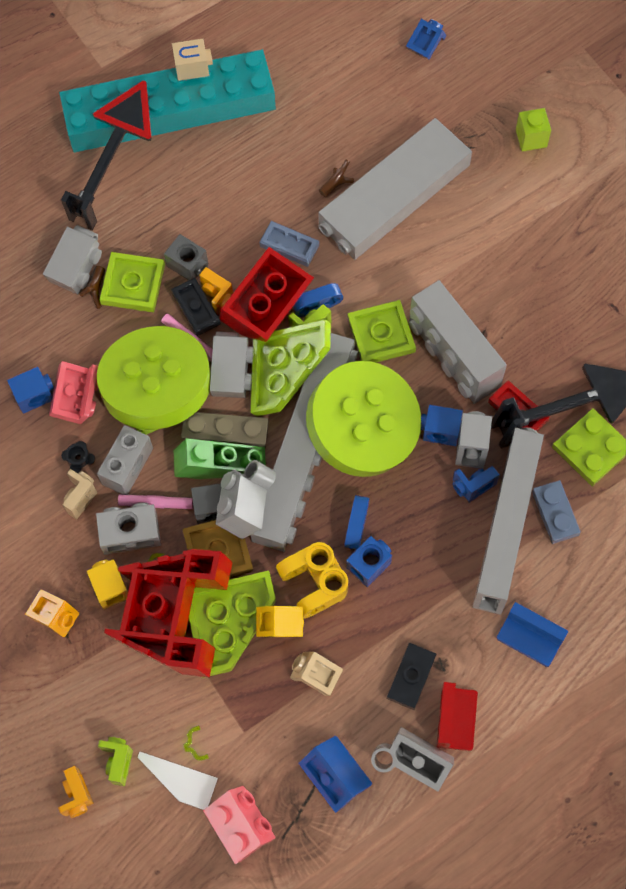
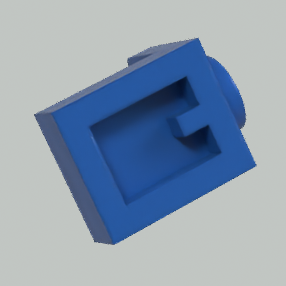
M421 18L406 47L430 60L440 40H445L447 36L442 30L443 25L433 19L427 22Z
M493 466L487 470L482 468L476 471L469 478V481L463 472L457 469L454 471L452 485L456 493L460 497L465 496L470 503L497 485L499 473Z

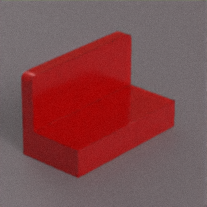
M443 682L437 748L462 751L473 750L478 697L476 690L456 688V683Z

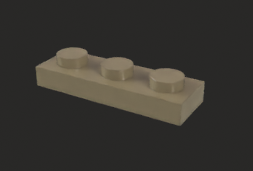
M196 412L183 421L181 439L182 442L188 438L259 446L266 449L269 420L268 418Z

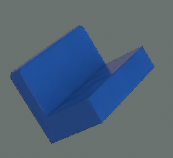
M515 602L497 635V640L543 666L549 667L568 630Z
M337 736L314 747L298 763L335 813L343 809L354 797L372 785L370 779Z

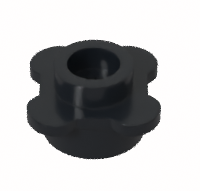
M83 441L70 445L61 454L62 459L67 461L70 469L76 473H79L86 465H92L95 462V456L88 452L87 445ZM77 455H80L81 458H80V459H76V456H77Z

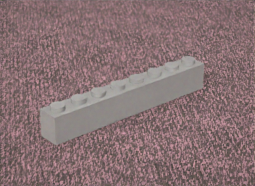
M331 333L329 352L303 384L273 468L276 472V478L266 493L262 529L251 534V541L285 552L287 544L292 545L297 528L293 526L296 517L301 518L306 505V502L302 501L306 491H311L315 476L311 475L314 466L319 467L322 457L314 448L307 430L306 410L308 401L315 387L332 370L343 364L356 361L358 351L354 350V339Z

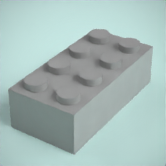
M438 280L414 295L411 300L409 326L415 335H420L423 338L428 352L432 356L436 355L441 361V367L445 374L455 379L462 396L466 399L469 398L473 404H476L500 388L507 364L441 281Z

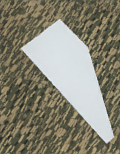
M139 752L138 758L178 801L203 810L208 807L218 778Z

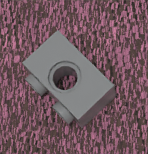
M478 411L463 413L455 465L484 468L489 450L492 416H485L484 413Z
M124 425L97 473L101 484L120 494L128 495L153 450L150 437Z
M137 503L132 505V508L127 509L111 507L104 509L102 513H96L99 543L104 555L161 546L158 517L154 504ZM128 522L136 524L133 530L129 532L122 531L124 524Z

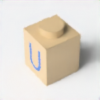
M203 39L172 43L178 81L209 76L208 65H213L210 49H205Z

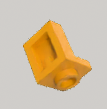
M205 267L199 275L202 290L208 296L214 298L212 300V307L215 313L219 315L221 308L234 293L232 283Z
M41 589L25 615L52 629L58 635L65 637L77 619L79 612L65 600Z
M73 766L63 771L66 780L62 781L68 797H74L75 800L58 807L60 814L63 816L70 815V818L86 813L88 811L87 806L94 804L81 770Z

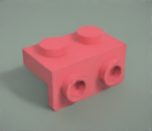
M64 361L59 364L49 416L77 424H82L88 417H92L96 402L92 400L93 394L98 389V365L93 364L88 369Z
M244 786L228 790L203 810L235 864L243 861L261 846L275 839L269 821L262 816L255 804L253 795Z

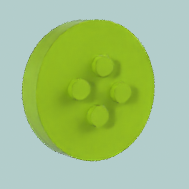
M152 326L124 335L107 349L100 360L97 370V384L106 409L121 423L137 429H163L183 422L200 409L210 392L211 370L205 349L195 337L173 327Z
M354 361L335 368L315 387L307 405L306 424L314 448L329 465L349 475L370 477L389 471L404 461L413 451L420 435L421 412L413 390L398 373L379 363Z

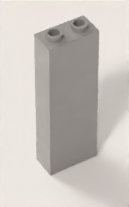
M434 118L319 211L318 227L326 237L330 236L343 254H349L356 260L469 167L472 151L440 121Z
M515 428L508 450L472 607L499 615L502 614L508 599L544 434H539L532 428Z

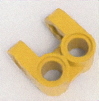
M314 543L285 558L275 567L283 581L292 579L307 571L316 583L319 590L302 598L296 604L298 607H303V618L311 617L341 602L348 593L347 574L337 562L333 549L325 543ZM322 555L327 558V562L320 566L314 564L312 559L315 556ZM331 580H337L342 586L338 590L332 591L326 587V584Z

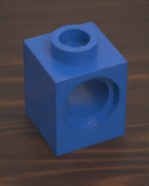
M39 367L7 380L23 414L52 401L50 391L54 389V386L48 374L42 376Z
M429 405L428 413H422L421 430L424 431L423 441L456 446L463 410Z
M370 536L346 560V568L368 587L391 564L392 555L390 553L392 551L384 541L380 539L376 541ZM367 555H375L379 562L369 565L364 562L363 558Z

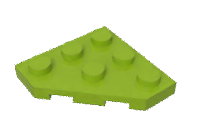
M324 319L274 331L267 342L253 339L254 352L251 389V413L253 415L262 416L282 411L329 352L331 323Z
M269 571L230 579L227 590L197 587L194 589L189 621L193 638L203 639L215 647L210 676L232 671L256 633V607L273 606L275 604L276 598Z

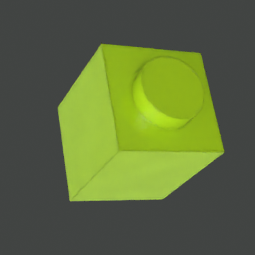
M545 108L519 112L516 133L522 152L548 146L551 127Z

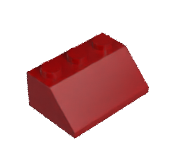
M268 247L221 308L220 321L242 336L267 342L311 284L314 277Z

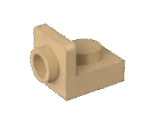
M70 469L67 475L70 481L76 485V488H71L67 492L62 505L66 512L77 520L95 497L97 491L93 485L94 480L83 471L76 473Z
M303 652L294 660L292 664L293 672L290 678L294 681H302L323 695L330 696L343 669L316 652Z

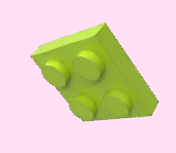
M111 252L100 296L101 305L154 313L165 268L164 259Z
M400 300L347 313L348 322L361 361L377 363L416 352V346Z
M594 408L553 443L552 446L592 487L626 457V439Z

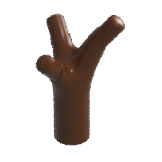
M346 159L339 170L338 168L333 169L331 178L319 189L322 196L326 198L341 184L354 183V178L344 177V173L350 163L349 160Z
M95 266L88 285L79 292V295L83 297L91 291L97 309L102 307L99 300V288L105 269L101 266Z

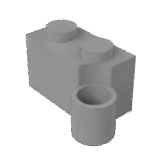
M79 225L73 229L67 227L43 272L44 277L49 282L78 295L81 288L84 289L89 281L91 268L101 258L102 251L98 249V234Z
M216 331V336L213 337L210 393L214 397L245 398L246 390H251L252 374L247 373L248 363H253L254 349L253 346H248V339L239 337L237 332Z
M253 460L245 468L244 474L234 469L223 475L220 500L217 505L216 525L241 539L262 529L266 493L275 481L276 472L261 462Z
M400 727L392 744L382 743L374 749L371 758L372 765L377 771L389 772L395 766L436 791L440 790L454 765L453 756ZM380 751H387L391 754L393 761L389 764H382L377 760L376 754Z

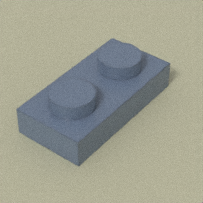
M561 481L533 488L532 494L551 543L554 544L579 536L581 531Z

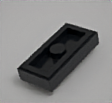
M196 278L171 289L172 295L196 336L221 325L220 319Z
M409 642L387 699L415 710L437 654Z

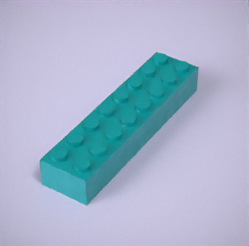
M264 50L212 60L213 65H208L209 76L178 81L176 68L59 92L73 152L106 146L115 127L95 119L93 113L143 80L147 83L151 136L276 110L275 91ZM126 133L122 142H127L141 138L130 133Z

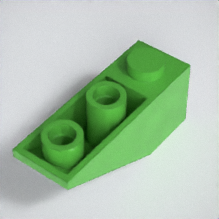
M186 438L173 450L174 477L192 479L223 478V475L234 469L244 474L245 468L253 460L266 465L265 447Z

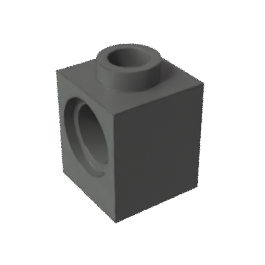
M181 234L178 235L164 253L166 266L187 280L197 278L205 267L208 268L206 250ZM186 258H194L190 262L183 261Z
M221 483L191 488L197 524L216 520Z

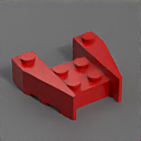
M190 549L183 551V554L171 557L165 555L157 557V560L142 564L137 562L120 566L118 572L131 580L120 630L105 629L104 633L123 645L182 675L210 678L215 647L203 639L185 637L195 587L227 590L232 561L221 551Z

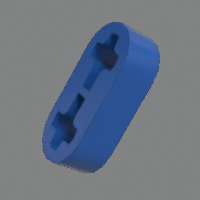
M331 283L303 293L292 308L295 315L305 317L311 310H317L323 304L327 308L339 304L344 297L338 284Z
M355 495L345 539V548L357 550L360 547L370 500L368 497Z

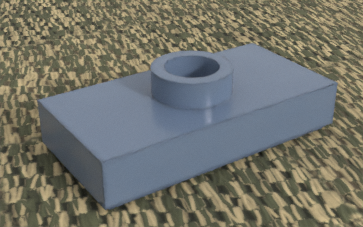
M271 221L259 245L266 250L270 247L285 258L308 267L320 246V241Z

